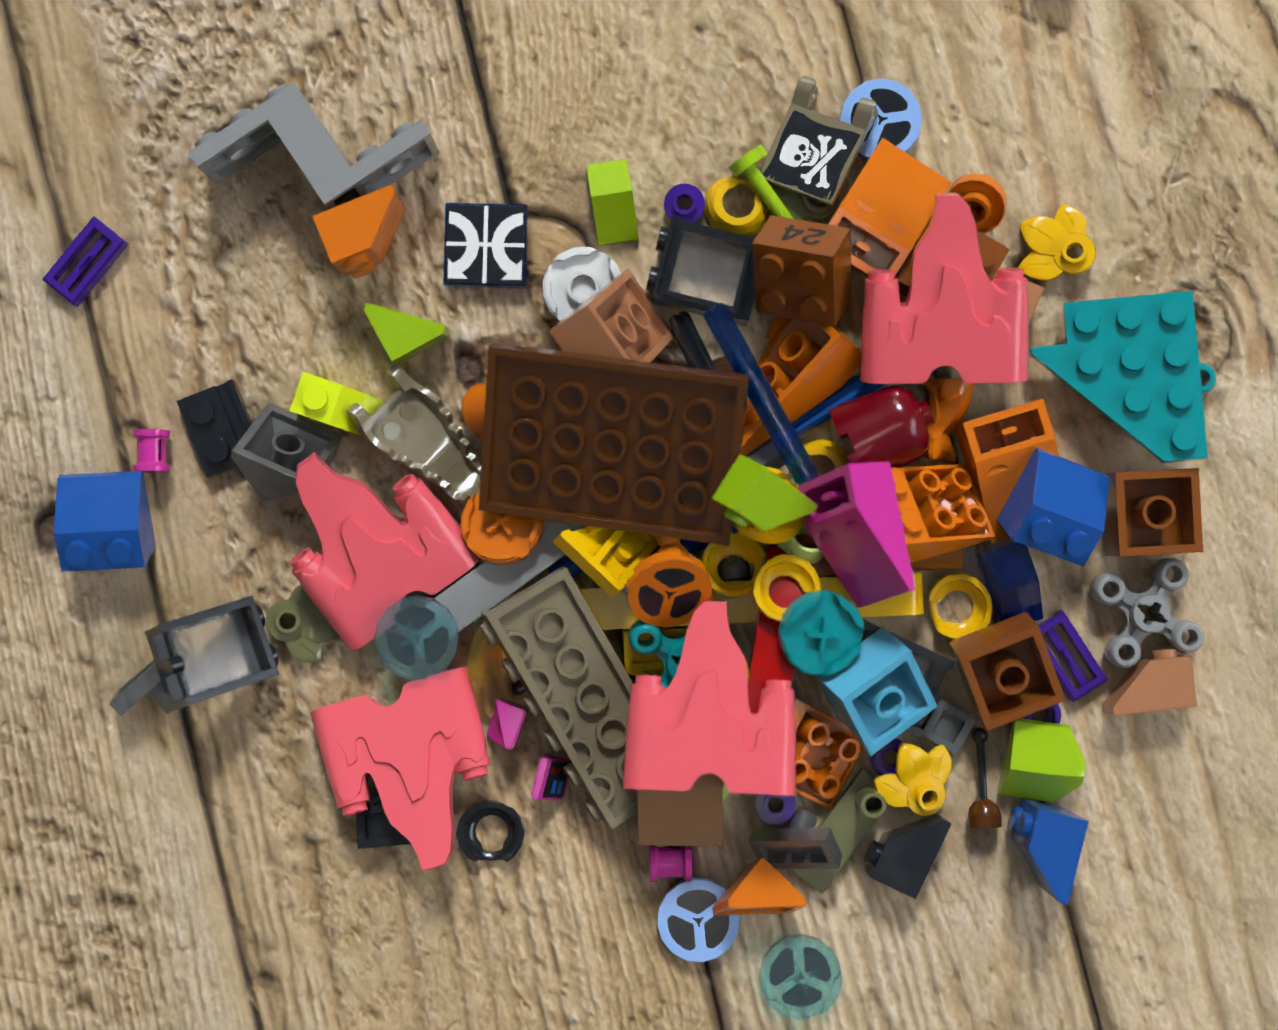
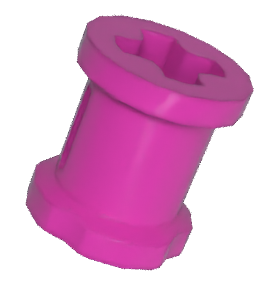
M159 429L133 430V437L137 439V463L132 466V471H143V473L170 472V465L166 464V439L170 438V431Z
M650 845V882H657L658 878L683 877L685 881H692L691 846H683V848H658Z

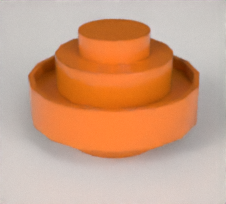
M972 173L961 176L952 183L948 193L959 194L970 206L976 230L981 233H987L999 226L1006 212L1007 197L1004 188L995 179L985 174Z

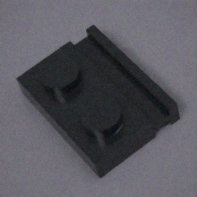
M230 379L226 383L210 387L176 401L206 477L212 478L237 468L238 466L231 458V453L252 425V421L236 381Z

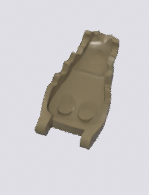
M393 364L384 375L395 390L370 415L358 403H354L346 411L347 415L364 440L380 454L436 484L460 505H466L467 501L480 491L481 462L470 451L469 441L463 435L461 427L454 424L452 413L444 406L442 400L410 378L398 365Z

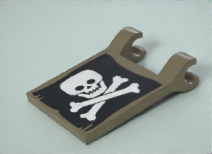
M802 76L797 83L791 105L760 172L770 184L833 207L861 145L878 116V109L874 100L868 98L860 99L852 124L812 111L809 108L818 95V87L816 86V80Z

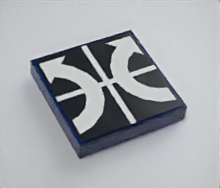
M445 203L443 285L445 287L526 289L528 205Z

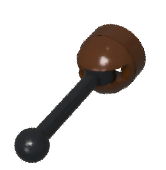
M978 727L973 730L972 739L976 743L979 799L969 807L968 828L1002 827L1000 809L995 802L988 799L985 742L988 739V732L984 728Z

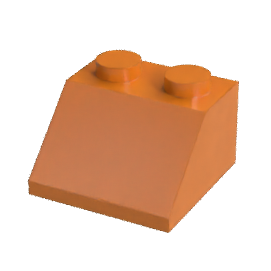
M391 184L312 217L331 264L345 277L352 275V278H359L376 270L374 265L383 262L406 208Z

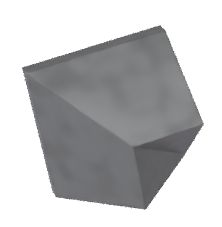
M268 402L233 448L231 458L260 499L266 502L299 493L295 480L296 468L300 462L311 454L316 453L330 467L343 435Z

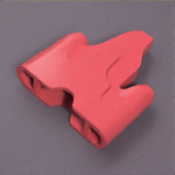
M935 194L934 210L930 225L914 248L911 260L910 286L906 302H900L899 279L894 278L893 270L877 269L868 271V278L865 279L862 311L860 381L872 384H921L928 380L933 370L941 366H950L956 369L961 375L962 380L966 383H1017L1028 380V278L1023 277V269L1000 268L997 269V277H994L992 281L988 278L983 267L976 224L970 206L959 194Z
M316 453L311 454L297 465L296 486L301 501L321 540L322 552H313L311 548L300 551L290 561L293 567L291 572L350 651L363 647L397 623L395 619L396 613L401 610L402 599L408 593L422 591L429 595H435L479 562L480 558L468 548L461 533V526L439 499L433 495L420 478L416 479L413 474L403 477L393 486V491L396 493L394 499L404 513V517L399 518L387 508L366 484L336 473Z
M705 601L694 611L687 628L676 675L668 688L661 685L660 676L637 675L635 677V684H631L622 789L689 791L699 777L706 774H714L724 781L726 788L731 793L796 796L794 690H791V681L765 680V689H760L758 713L755 715L750 713L745 656L730 633L727 618V602Z
M455 668L409 681L403 685L400 698L390 706H381L377 700L367 695H362L310 712L337 808L342 809L343 817L368 810L366 802L370 801L368 777L371 775L390 824L411 842L422 870L427 871L446 865L454 849L453 785L456 772L463 775L464 781L473 780L488 775L487 766L490 765L469 668Z

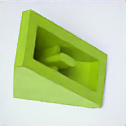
M621 159L586 165L598 246L638 241L633 191L627 160Z
M368 302L365 303L364 312L389 358L396 365H400L448 339L450 330L446 325Z

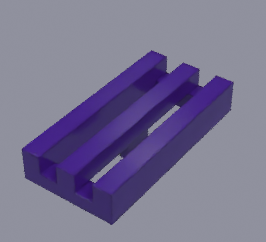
M93 216L42 280L71 304L79 307L127 248L129 243ZM100 231L102 233L101 237L88 253L82 257L66 280L60 284L58 282L60 277L95 234ZM112 241L113 243L111 244V246L98 260L94 267L89 271V273L85 276L81 283L76 287V289L73 292H70L72 288L76 285V283L80 280V278L89 269V267L93 264V262L106 248V246Z
M1059 610L1051 618L1039 623L1041 634H1047L1080 686L1078 689L1074 688L1046 645L1061 688L1071 702H1075L1108 679L1065 612ZM1057 624L1061 626L1094 677L1090 681L1086 679L1053 628Z

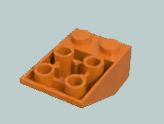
M884 138L880 140L827 225L851 228V268L867 278L868 271L877 269L893 270L894 276L896 275L932 217L935 194L946 193L952 183Z
M1043 398L966 421L954 427L965 464L996 536L989 540L990 544L1010 538L997 518L1035 449L1039 448L1059 456L1056 438Z
M966 464L891 468L896 486L901 521L904 525V536L910 563L989 541L996 537Z
M795 696L796 793L831 810L864 748L845 723Z

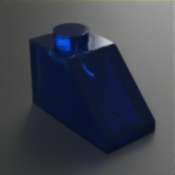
M1012 541L976 554L999 621L1023 612H1027L1034 621L1043 619L1039 579L1026 545Z

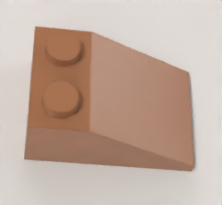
M629 269L622 272L549 331L554 338L558 351L651 362L675 337L666 321Z

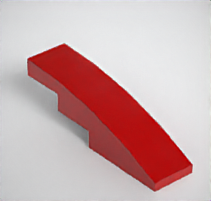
M768 546L766 562L778 555L788 554L781 548ZM779 577L769 586L771 601L782 608H788L795 599L804 595L799 584L789 577ZM759 608L754 628L755 634L747 683L749 709L753 715L758 713L760 689H765V680L791 681L792 686L795 667L786 659L779 646L778 627L780 622L768 618Z

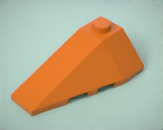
M781 316L772 324L766 335V338L770 341L760 360H752L747 370L752 374L748 384L741 455L746 456L835 393L860 367L861 349L837 326Z

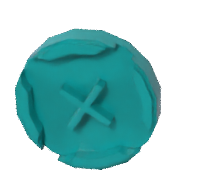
M827 590L808 592L795 599L783 613L778 627L779 646L786 659L802 673L809 675L822 674L823 676L833 675L848 667L859 654L863 644L861 639L863 636L862 631L864 632V621L858 609L841 594Z

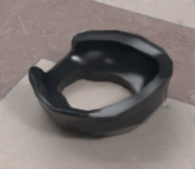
M488 800L476 804L465 811L458 822L456 837L459 848L472 861L504 860L508 862L523 845L525 829L521 817L514 808L499 801ZM485 816H498L507 824L508 835L503 843V848L500 850H484L477 838L476 826L479 820Z

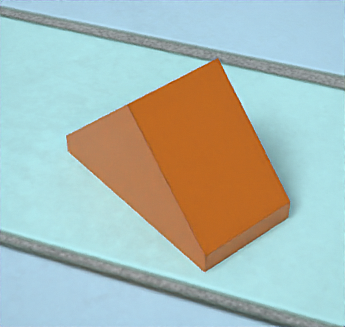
M761 857L743 868L712 909L713 916L789 914L805 907L806 900L771 864Z

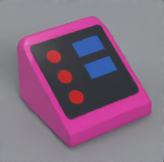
M546 753L541 755L530 795L532 799H563L569 779L563 769L568 764L566 758Z

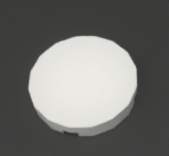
M573 247L560 253L548 267L543 278V298L550 313L557 320L561 321L619 276L621 272L616 262L605 253L591 247Z

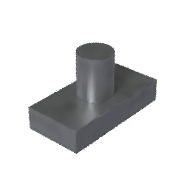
M176 639L173 642L175 649L184 661L187 650ZM154 659L114 693L109 705L120 716L146 694L167 714L172 712Z
M806 810L794 812L789 828L752 829L748 841L756 858L763 857L775 869H839L843 856L831 828H815L817 819L811 812Z

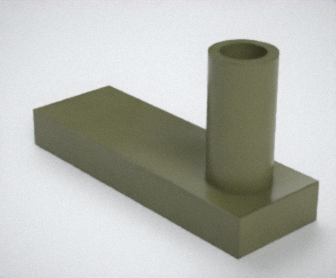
M860 768L834 803L831 810L828 811L817 826V828H831L843 855L839 869H789L821 894L824 893L889 805L876 790L874 785L875 778L862 768Z

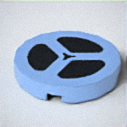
M882 78L865 81L853 89L843 103L840 121L852 124L857 105L862 98L874 100L878 109V116L868 131L857 156L868 161L882 138L904 152H908L920 134L922 123L920 105L912 92L897 81Z
M692 877V881L682 880L677 882L666 893L659 904L657 926L662 941L673 954L686 961L705 962L718 958L731 947L738 934L740 916H713L712 909L726 891L725 887L710 878Z

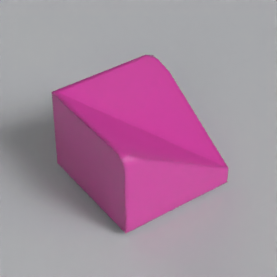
M499 697L496 700V708L487 730V736L507 749L511 750L514 748L528 713L527 707Z

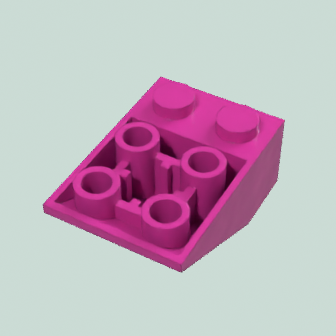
M890 462L846 464L798 486L799 492L818 505L814 513L803 516L805 528L857 608L915 590L913 570L909 560L904 536V525L901 521Z

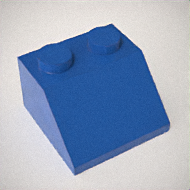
M1036 448L997 520L1012 541L1084 567L1104 532L1109 477L1104 473Z
M143 471L59 475L57 478L54 538L61 572L144 568L156 547Z
M1020 798L1018 807L1013 806L1008 820V830L1012 831L1011 838L1040 887L1059 903L1068 905L1089 821L1069 809Z

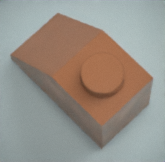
M1175 648L1151 650V657L1141 658L1135 666L1131 667L1102 704L1103 712L1118 716L1197 707L1191 656L1177 654Z

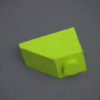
M739 454L712 499L726 508L723 513L725 518L743 529L746 528L748 523H751L763 531L814 513L818 507L816 503L770 469Z

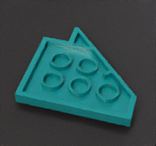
M1193 291L1063 303L1066 344L1031 347V357L1160 462L1206 460L1208 452Z

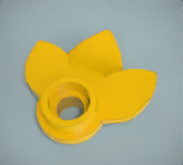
M1063 204L1056 212L1054 219L1036 216L1024 220L1020 225L1025 242L1033 250L1023 259L1018 267L1023 269L1024 275L1040 281H1050L1064 272L1068 274H1081L1093 265L1096 258V247L1093 241L1086 236V220L1077 209ZM1071 247H1079L1083 253L1079 258L1074 259L1067 255V251Z
M901 742L897 752L896 773L884 774L875 778V788L884 797L886 803L892 807H909L917 815H932L943 806L946 798L944 784L951 773L952 760L950 754L942 744L936 746L927 754L916 745ZM931 790L930 797L923 802L922 797L924 793Z

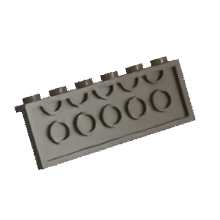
M562 566L492 610L486 608L480 613L485 623L481 624L480 628L492 647L497 644L501 647L506 656L501 661V664L512 682L521 681L527 694L522 696V700L534 718L541 715L548 727L542 733L555 754L561 750L568 761V764L563 769L575 788L582 785L589 798L583 801L589 814L596 823L603 820L606 825L614 829L638 813L637 789H622L627 714L630 702V689L633 682L568 569Z

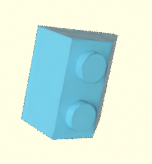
M881 627L862 641L863 644L859 654L848 667L833 675H816L830 704L870 756L938 707L911 650L884 627Z

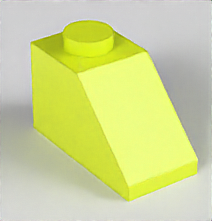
M303 372L290 412L361 436L346 411L354 403H358L370 415L384 400Z

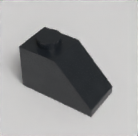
M936 814L882 833L879 842L873 840L866 851L863 862L868 865L865 871L870 878L916 899L952 823L945 817Z

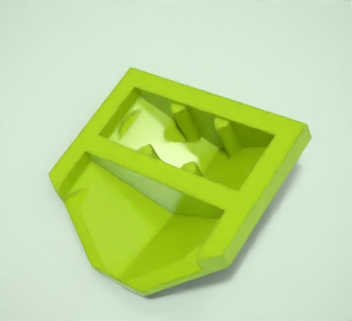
M1024 718L1013 721L997 789L998 795L1054 803L1080 787L1085 777L1087 763L1070 725Z

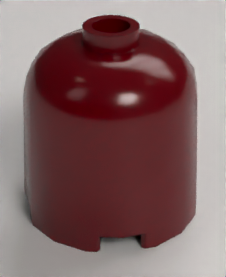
M896 385L884 387L836 405L837 407L829 410L839 437L844 439L849 436L855 452L847 455L851 464L890 462L891 468L903 467L924 456L929 448L931 439L928 426L935 424L926 400L918 403L913 394L904 387Z

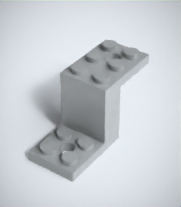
M293 82L289 86L280 85L271 90L265 96L266 101L253 110L246 108L235 114L230 119L231 124L220 132H209L196 141V148L188 152V155L198 169L215 184H219L280 142H283L324 205L331 209L394 184L440 152L422 120L415 124L406 122L396 128L391 134L392 139L379 148L377 145H372L359 153L356 157L357 162L351 166L311 105Z

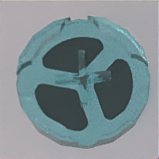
M420 595L404 597L390 605L378 620L374 635L375 646L385 667L397 676L411 680L426 679L445 670L456 655L460 638L457 621L449 609L436 599Z
M805 934L785 936L772 944L763 956L759 971L761 990L770 1006L783 1016L797 1020L810 1019L812 1016H816L819 1013L821 1015L829 1010L839 997L843 981L840 963L832 949L819 938Z

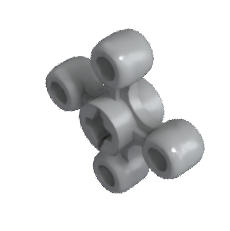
M1175 558L1159 560L1152 569L1153 580L1150 587L1141 593H1134L1128 590L1124 581L1113 573H1101L1091 581L1089 587L1092 599L1101 605L1118 607L1123 612L1125 620L1124 630L1118 636L1111 638L1105 647V656L1111 665L1118 668L1135 666L1141 657L1140 646L1142 641L1152 633L1163 635L1170 647L1175 648L1180 653H1193L1202 646L1204 633L1201 627L1191 621L1175 619L1171 615V609L1167 603L1169 596L1175 590L1182 588L1187 583L1189 577L1188 569L1181 560ZM1169 568L1174 572V577L1171 581L1166 577V572ZM1107 582L1112 586L1109 596H1106L1103 592V587ZM1137 606H1149L1148 612L1156 620H1144L1145 615ZM1187 630L1189 633V639L1184 644L1182 641V634L1184 631ZM1125 645L1127 648V654L1124 658L1121 659L1119 656V649L1121 646Z

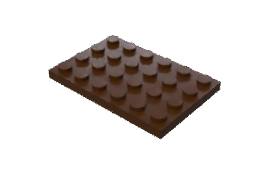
M492 342L488 346L479 510L729 546L732 538L733 522L723 516L726 508L712 499L739 454H741L749 375Z

